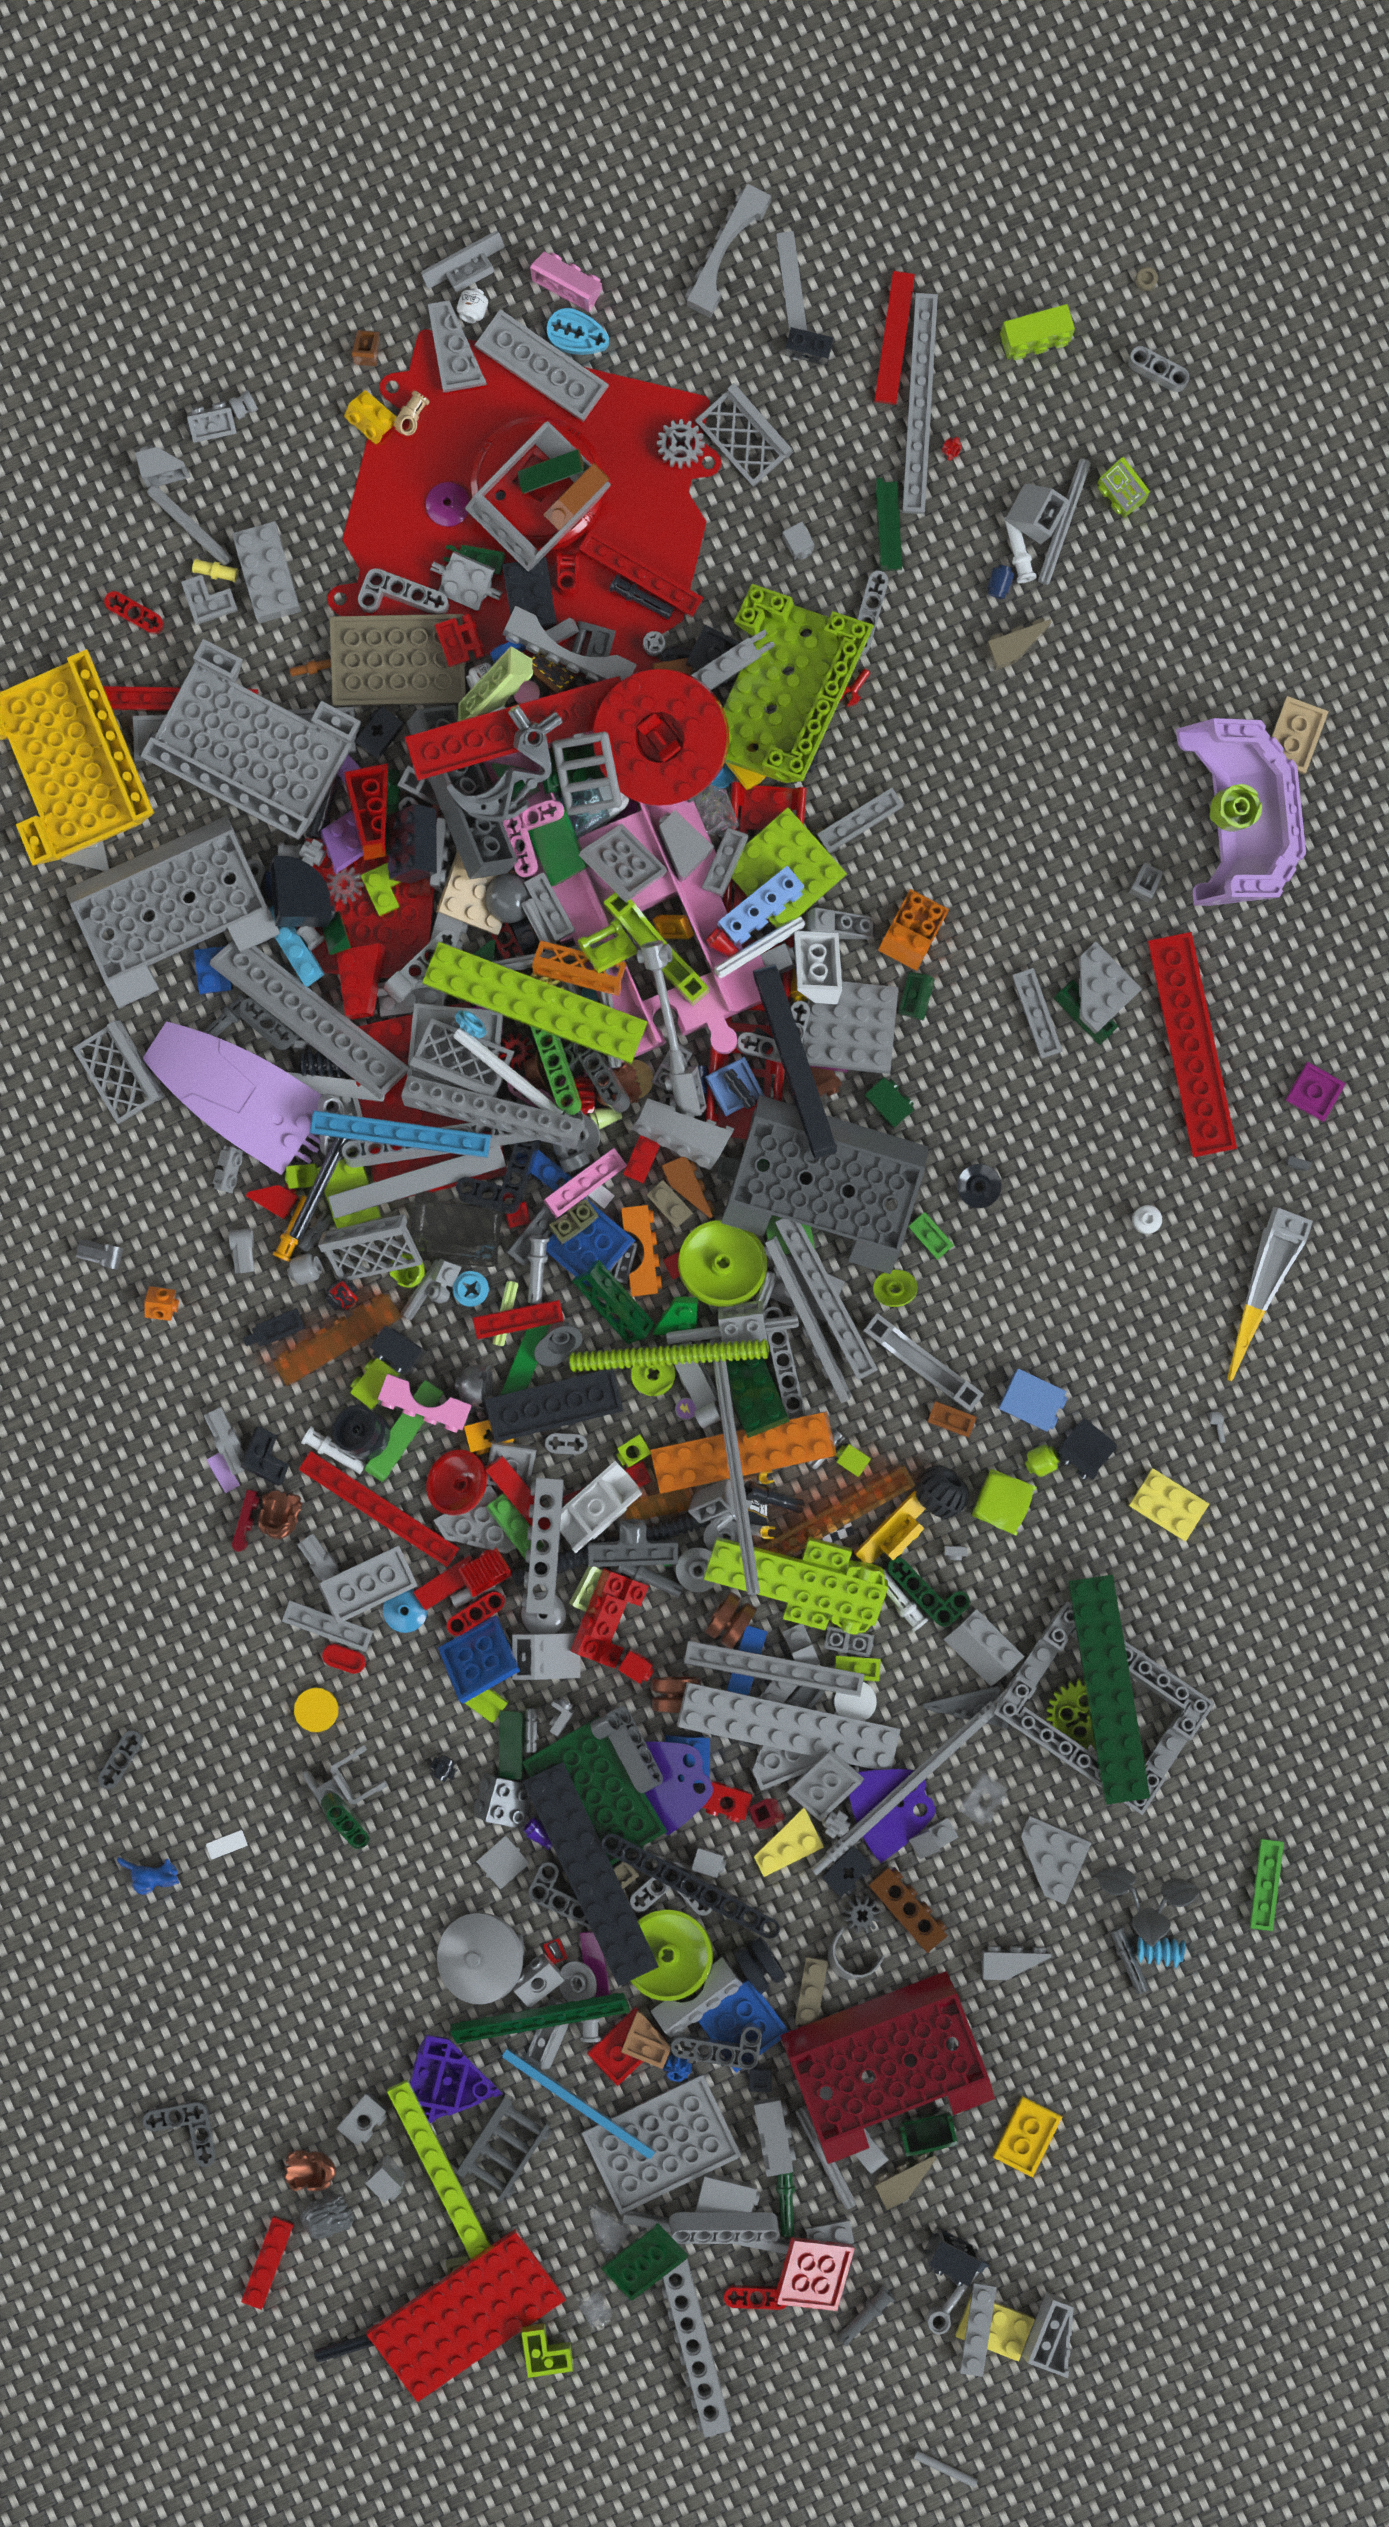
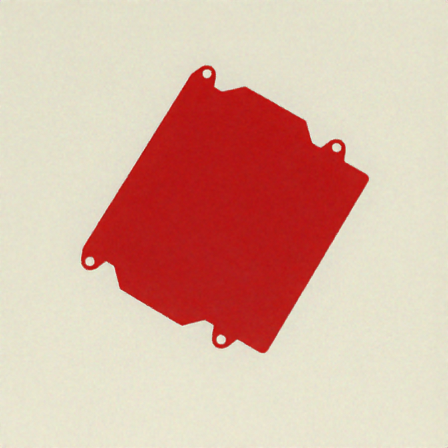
M428 329L421 330L417 336L409 371L391 373L385 376L380 382V392L386 400L399 408V413L402 411L401 408L406 406L412 398L413 391L420 393V396L423 395V398L426 397L430 403L425 405L419 413L417 429L412 435L401 434L393 426L383 434L378 444H375L370 439L366 442L342 539L360 571L357 583L338 585L332 588L327 596L330 608L340 616L433 615L383 596L376 612L366 613L359 605L358 596L367 573L372 569H380L438 591L442 583V575L430 569L434 561L445 567L448 565L443 558H450L453 551L447 550L446 545H452L459 551L461 550V545L500 551L506 554L504 564L518 562L470 513L461 523L455 526L446 527L435 523L427 513L426 499L429 492L436 485L451 482L461 486L471 501L473 498L471 489L473 464L479 450L482 449V445L485 444V441H488V437L503 425L520 418L531 416L551 417L570 424L572 428L575 427V430L578 429L579 433L584 434L595 448L601 461L603 472L610 478L608 482L611 484L604 493L599 514L587 532L568 546L549 551L544 556L547 560L557 625L571 618L574 619L576 625L578 621L615 630L616 634L610 656L618 655L637 664L632 674L652 670L654 663L662 661L645 652L643 646L644 637L652 631L664 634L683 621L684 613L674 608L672 615L667 620L632 600L627 602L625 597L615 592H609L608 590L617 573L581 553L578 549L588 532L592 531L676 582L691 589L707 521L689 494L692 479L710 477L716 474L721 468V458L714 449L705 444L703 448H699L703 451V455H696L698 458L697 463L690 461L689 468L686 464H682V469H679L676 463L673 467H670V460L664 463V454H658V450L662 447L657 446V441L662 440L658 437L659 432L665 433L664 425L670 428L671 421L678 425L680 419L683 420L684 425L691 421V428L698 426L697 434L704 433V430L695 420L710 407L709 399L704 395L584 367L606 382L609 387L585 421L582 422L475 347L477 341L467 339L487 385L443 393L433 331ZM389 381H396L398 383L399 389L396 393H389L387 391L386 385ZM707 417L702 421L704 424H706ZM405 419L402 423L404 431L410 426L409 419ZM669 438L666 441V448L668 450L672 445ZM693 439L690 443V446L694 451L696 443ZM677 441V447L680 445L685 447V442L679 443ZM707 456L715 460V465L711 469H706L702 465L703 459ZM446 499L443 504L449 506L452 501ZM557 552H561V554H575L579 552L577 590L571 596H564L558 591ZM503 571L502 576L493 574L491 579V587L503 592L500 600L487 595L478 611L447 598L449 610L446 614H470L472 621L476 623L478 638L482 640L484 646L482 650L487 655H491L490 652L497 646L509 642L506 640V636L502 635L511 616ZM379 576L371 580L373 585H379L382 582V578ZM620 576V578H622V579L628 581L629 583L633 584V583L630 582L629 580H627V579L623 578L622 576ZM564 580L561 583L565 588L573 584L571 580ZM395 584L391 591L400 593L403 590V586ZM638 586V589H640V590L646 592L647 594H649V595H651V596L657 598L656 596L650 594L649 592L645 591L644 589H642V588H640V587ZM415 592L412 599L419 601L424 597V594L422 592ZM337 593H344L346 595L347 601L344 605H337L334 602V596ZM367 597L364 599L363 604L371 606L375 599ZM439 600L438 603L433 602L436 608L439 605L443 606L442 600ZM467 632L464 633V644L466 645L471 643ZM586 632L580 652L582 656H586L592 636L591 632ZM576 634L558 643V645L572 652ZM527 649L521 652L530 658L535 655ZM581 672L574 674V676H579L583 678H586L587 676Z

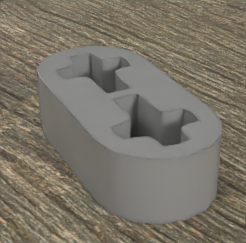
M554 1433L546 1438L545 1446L551 1453L581 1454L587 1449V1440L579 1434ZM553 1437H558V1441H564L565 1446H557V1450H554L553 1446L549 1445V1441H552ZM576 1438H580V1442L584 1443V1446L580 1447L579 1451H575V1447L567 1446L568 1442H575Z

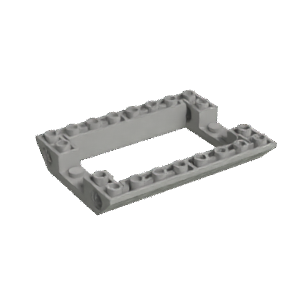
M1066 1602L1050 1621L1007 1686V1693L998 1702L993 1713L1102 1788L1097 1756L1026 1707H1022L1037 1689L1035 1686L1056 1654L1062 1651L1068 1642V1636L1071 1635L1077 1639L1072 1604ZM1124 1641L1130 1677L1178 1709L1177 1714L1145 1761L1150 1798L1123 1802L1140 1815H1143L1166 1780L1165 1774L1185 1743L1192 1740L1215 1703Z

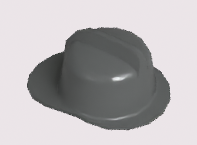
M569 1321L552 1324L547 1329L546 1336L535 1347V1359L543 1366L558 1365L581 1345L583 1340L582 1333L573 1327Z

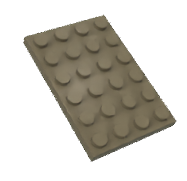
M463 614L330 617L333 707L458 704L465 696V664L463 663L451 668L448 667L434 625L456 618L458 626L463 625Z

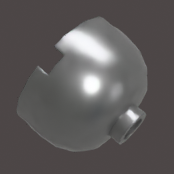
M471 1365L461 1373L460 1378H456L455 1390L459 1391L460 1399L465 1403L471 1404L473 1408L486 1409L484 1400L486 1396H491L493 1384L492 1371H488L491 1368L490 1365Z

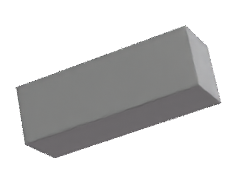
M568 618L547 630L546 633L558 644L578 633L579 629L574 619Z
M633 1243L618 1261L614 1277L620 1283L627 1284L638 1246L637 1243Z

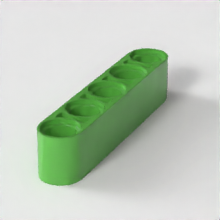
M531 1026L558 1107L568 1115L578 1113L582 1104L560 1038ZM552 1038V1043L545 1047V1042ZM559 1058V1063L552 1067L553 1060ZM566 1078L565 1084L558 1087L559 1081ZM573 1098L572 1104L565 1107V1102Z
M425 1380L413 1398L423 1406L435 1407L444 1392ZM402 1413L390 1430V1440L387 1447L379 1456L369 1461L364 1471L383 1483L425 1422L423 1421L424 1416L416 1414L415 1417Z

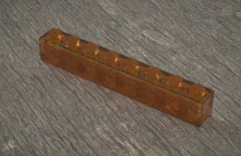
M901 1464L773 1536L774 1539H767L755 1547L791 1556L806 1547L809 1537L821 1539L911 1489L915 1484L905 1466Z

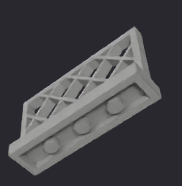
M735 383L695 420L753 487L785 458L794 453L792 448ZM727 398L734 404L733 413L721 412V404ZM736 407L741 413H736ZM708 415L717 416V428L706 427L702 421ZM720 416H733L732 429L720 428ZM736 417H746L748 429H735ZM751 424L756 430H751ZM711 431H716V437ZM719 431L732 432L731 444H721L719 441ZM735 432L747 433V445H734ZM750 433H760L763 437L762 446L750 445ZM765 440L770 446H765ZM734 448L746 449V461L735 460L733 457ZM749 449H762L761 462L748 461ZM765 450H775L779 455L773 462H764ZM740 464H745V470ZM748 464L761 465L760 474L755 479H752L748 474ZM764 465H769L765 470H763Z
M431 1018L418 1050L410 1062L411 1070L455 1088L496 1098V1093L503 1078L495 1072L497 1080L494 1086L485 1083L482 1075L494 1070L489 1068L480 1072L476 1062L480 1059L474 1057L471 1051L469 1052L472 1059L459 1063L456 1052L464 1050L466 1047L461 1046L454 1049L450 1038L454 1036L458 1029ZM434 1025L442 1028L446 1036L433 1041L431 1031ZM474 1036L487 1049L488 1047L494 1049L491 1051L493 1054L498 1052L506 1054L507 1057L504 1063L509 1066L514 1051ZM448 1040L451 1051L439 1055L435 1044ZM433 1045L437 1056L431 1059L421 1057L423 1050ZM453 1054L458 1065L450 1068L445 1067L441 1058ZM474 1062L478 1073L472 1076L465 1075L462 1067Z
M112 1021L107 1027L73 1048L117 1124L124 1122L155 1101L165 1097L121 1021ZM106 1033H109L112 1038L110 1048L100 1046L101 1038ZM87 1045L95 1047L93 1058H85L81 1049ZM99 1048L110 1051L107 1063L96 1061ZM114 1052L120 1053L124 1058L122 1067L111 1065ZM95 1064L106 1066L104 1078L96 1077L94 1074ZM110 1067L121 1070L118 1082L107 1080ZM125 1071L133 1073L135 1077L133 1086L122 1083ZM107 1083L117 1085L115 1097L107 1096L105 1092ZM121 1086L132 1089L130 1101L119 1099ZM136 1090L143 1091L148 1100L142 1104L134 1103ZM118 1102L129 1104L127 1113L121 1117L116 1111Z
M404 1214L325 1231L322 1233L318 1244L321 1252H326L338 1278L345 1281L421 1265L423 1261L406 1227L407 1219ZM403 1235L405 1239L404 1244L393 1240V1236ZM381 1240L386 1244L384 1248L372 1244V1242ZM359 1244L366 1248L362 1253L351 1247ZM389 1244L401 1249L398 1255L386 1250ZM340 1249L345 1251L343 1257L334 1254L332 1250ZM368 1249L379 1253L378 1259L366 1255ZM405 1251L412 1254L414 1259L407 1260L401 1257V1254ZM348 1253L360 1258L357 1264L346 1259ZM384 1255L395 1261L392 1264H386L380 1260ZM362 1260L374 1264V1266L367 1269L360 1264ZM342 1264L354 1269L353 1272L344 1274L341 1269Z

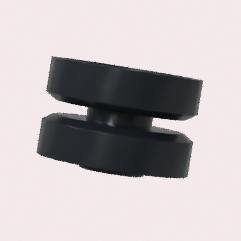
M360 1404L350 1405L336 1417L333 1425V1438L342 1450L358 1459L369 1460L379 1456L387 1447L390 1440V1427L386 1419L367 1406Z
M760 1935L751 1941V1947L755 1956L744 1946L735 1951L734 1954L744 1975L761 1995L770 1989V1982L765 1974H768L772 1981L777 1984L787 1978V1975L766 1941Z

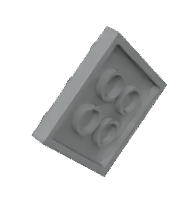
M622 823L582 849L579 854L625 902L659 880L668 871Z

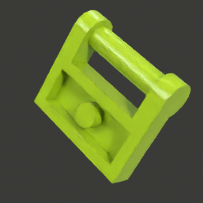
M617 919L598 932L578 939L580 948L597 973L637 954V948ZM613 933L617 936L594 949L590 947V945Z

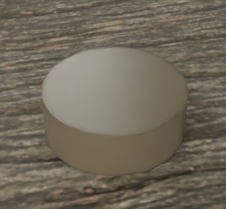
M1150 267L1140 269L1135 278L1137 287L1142 291L1152 290L1158 281L1157 272Z

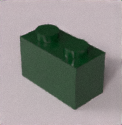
M884 1077L864 1097L894 1129L914 1111L912 1108L914 1103L907 1095L902 1097L897 1091L898 1085L891 1078L887 1080Z

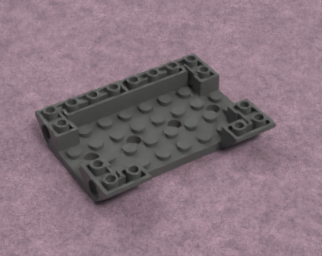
M759 1095L746 1136L747 1142L736 1178L731 1186L721 1223L763 1236L771 1216L781 1217L853 1239L848 1262L891 1274L900 1254L925 1171L929 1147L827 1116L837 1152L814 1159L796 1106ZM760 1159H766L769 1162V1169L765 1172H761L757 1168V1162ZM803 1172H809L812 1176V1180L808 1185L800 1182L799 1178ZM845 1185H851L854 1188V1194L850 1198H846L842 1194V1189ZM890 1197L894 1198L897 1202L896 1208L892 1211L885 1208V1201Z

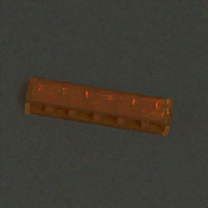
M383 1293L371 1299L373 1303L365 1307L363 1304L352 1311L354 1315L346 1319L343 1316L334 1321L333 1324L335 1326L331 1329L323 1328L314 1334L316 1338L308 1342L305 1339L296 1344V1350L291 1353L285 1351L276 1356L277 1361L273 1364L286 1386L294 1384L377 1334L385 1325L390 1326L402 1319L403 1316L389 1294L384 1296Z

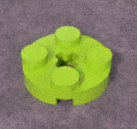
M665 1363L664 1366L660 1364L654 1366L651 1364L650 1367L646 1365L640 1367L638 1365L637 1368L632 1367L631 1379L639 1392L648 1396H659L666 1393L672 1387L675 1380V1368L673 1363L671 1365ZM648 1369L659 1370L660 1373L657 1374V1380L647 1378V1375H649Z

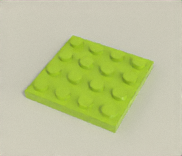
M789 808L784 810L745 845L731 877L749 897L786 866L791 869L804 885L801 891L803 895L794 903L791 900L784 905L786 909L775 917L772 914L767 918L776 929L801 916L847 875L843 868Z

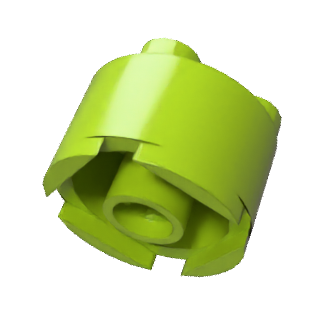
M1237 784L1220 790L1213 797L1210 806V819L1219 828L1228 832H1236L1250 827L1258 821L1262 813V803L1259 801L1258 793L1254 788L1246 784Z

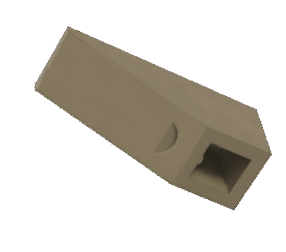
M1044 618L1032 622V626L1027 628L1018 626L1012 629L1010 634L1003 636V633H999L990 637L991 640L988 641L987 648L995 670L1017 663L1050 627L1051 619L1045 621Z
M934 2151L919 2154L913 2162L905 2161L896 2167L897 2170L891 2173L886 2171L876 2177L877 2180L874 2181V2184L887 2210L908 2200L936 2160Z

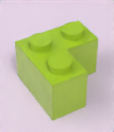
M545 2323L522 2327L528 2378L573 2371L570 2342L548 2345Z

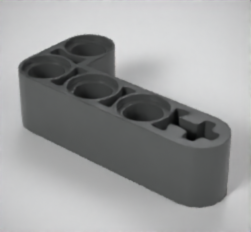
M574 1042L565 1047L564 1052L567 1061L571 1060L569 1067L572 1076L585 1069L604 1102L615 1112L621 1113L626 1111L630 1105L629 1096L612 1068H610L604 1055L590 1048L585 1052L587 1047ZM559 1058L555 1059L556 1065L559 1063Z
M620 1706L591 1722V1731L596 1738L603 1739L609 1736L638 1792L645 1793L662 1784V1774L627 1708Z
M553 1860L543 1861L530 1885V1899L591 1929L585 1914L577 1916L573 1912V1908L580 1905L577 1897L554 1886L559 1872L557 1863ZM548 1865L552 1866L555 1870L554 1875L550 1877L545 1876L542 1871ZM542 1886L545 1889V1894L542 1897L535 1896L533 1893L534 1887ZM560 1895L564 1897L566 1903L563 1906H556L553 1903V1898Z
M746 2024L741 2031L740 2043L680 2034L672 2039L671 2050L679 2058L741 2069H752L758 2062L762 2039L761 2029L757 2024ZM755 2030L758 2036L754 2040H749L745 2037L746 2032ZM680 2041H684V2045L688 2047H683L681 2051L678 2050L677 2045ZM691 2042H694L693 2053H690L689 2048L691 2047ZM702 2044L707 2045L710 2049L705 2055L699 2054L697 2048ZM724 2048L732 2052V2055L727 2059L719 2055V2052ZM750 2052L754 2055V2059L751 2062H744L741 2058L742 2055Z

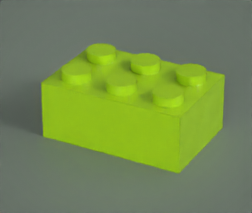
M1068 304L1003 322L1000 337L1007 360L1011 358L1013 360H1020L1026 357V354L1032 352L1041 354L1050 347L1062 348L1067 346L1075 330Z
M344 1159L339 1160L324 1191L337 1229L381 1219L382 1216L378 1206L339 1218L334 1217L329 1196L370 1184L365 1166L350 1167L345 1163Z

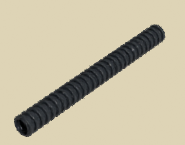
M685 1513V1516L678 1515L676 1519L672 1517V1520L668 1521V1519H665L663 1523L659 1521L656 1525L652 1523L650 1527L646 1525V1539L649 1541L666 1540V1537L680 1536L679 1533L682 1532L683 1534H686V1531L689 1530L693 1532L695 1528L697 1530L702 1526L706 1528L707 1523H699L691 1514ZM619 1534L618 1537L611 1536V1539L607 1537L605 1541L598 1540V1542H616L619 1540ZM588 1544L577 1553L573 1550L570 1552L565 1550L563 1554L559 1552L557 1574L560 1573V1570L565 1572L567 1568L573 1569V1566L587 1565ZM538 1562L535 1565V1571L538 1574H545L547 1572V1565L544 1562ZM525 1563V1566L520 1564L518 1568L512 1567L511 1573L517 1586H520L522 1582L524 1583L525 1571L529 1572L530 1564Z

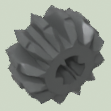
M857 1895V1903L854 1904L851 1899L848 1900V1904L852 1908H843L844 1912L849 1913V1915L843 1917V1920L850 1921L847 1925L849 1929L856 1925L855 1933L858 1934L860 1928L863 1927L864 1933L867 1934L868 1925L873 1930L876 1928L872 1921L880 1922V1917L875 1916V1914L880 1913L881 1910L880 1908H873L877 1904L875 1900L868 1904V1896H865L863 1902H861L860 1896ZM863 1909L866 1910L865 1914L867 1917L865 1919H862V1917L858 1919L857 1911L861 1910L863 1912Z

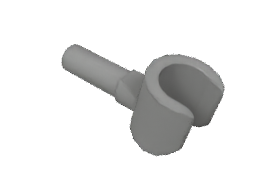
M1210 1412V1424H1217L1219 1441L1224 1443V1418L1219 1412Z

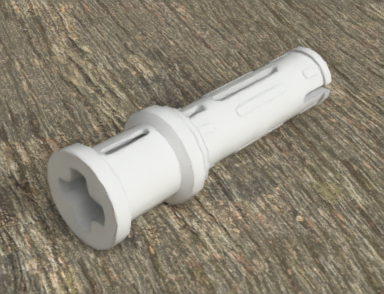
M1005 521L1014 554L1012 563L1016 566L1018 574L1017 582H1030L1037 577L1033 573L1030 563L1032 558L1026 552L1022 533Z
M311 1426L301 1442L303 1445L308 1444L315 1448L317 1453H325L358 1474H361L367 1464L366 1461L358 1459L342 1450L338 1445L331 1442L332 1439L329 1436L325 1437L314 1431V1427Z
M884 1570L885 1579L888 1580L889 1586L887 1595L900 1609V1616L905 1617L912 1626V1631L915 1632L929 1619L927 1617L924 1618L916 1608L917 1604L909 1601L886 1570Z

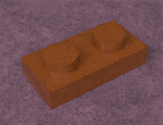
M935 1401L927 1422L969 1438L977 1417Z

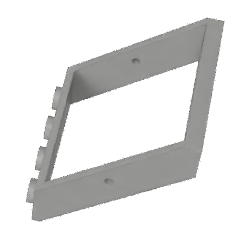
M548 421L473 496L465 508L528 572L600 500L611 485L607 481L540 551L484 497L535 444L550 459L576 450ZM582 456L587 470L591 464ZM585 471L569 478L575 482Z

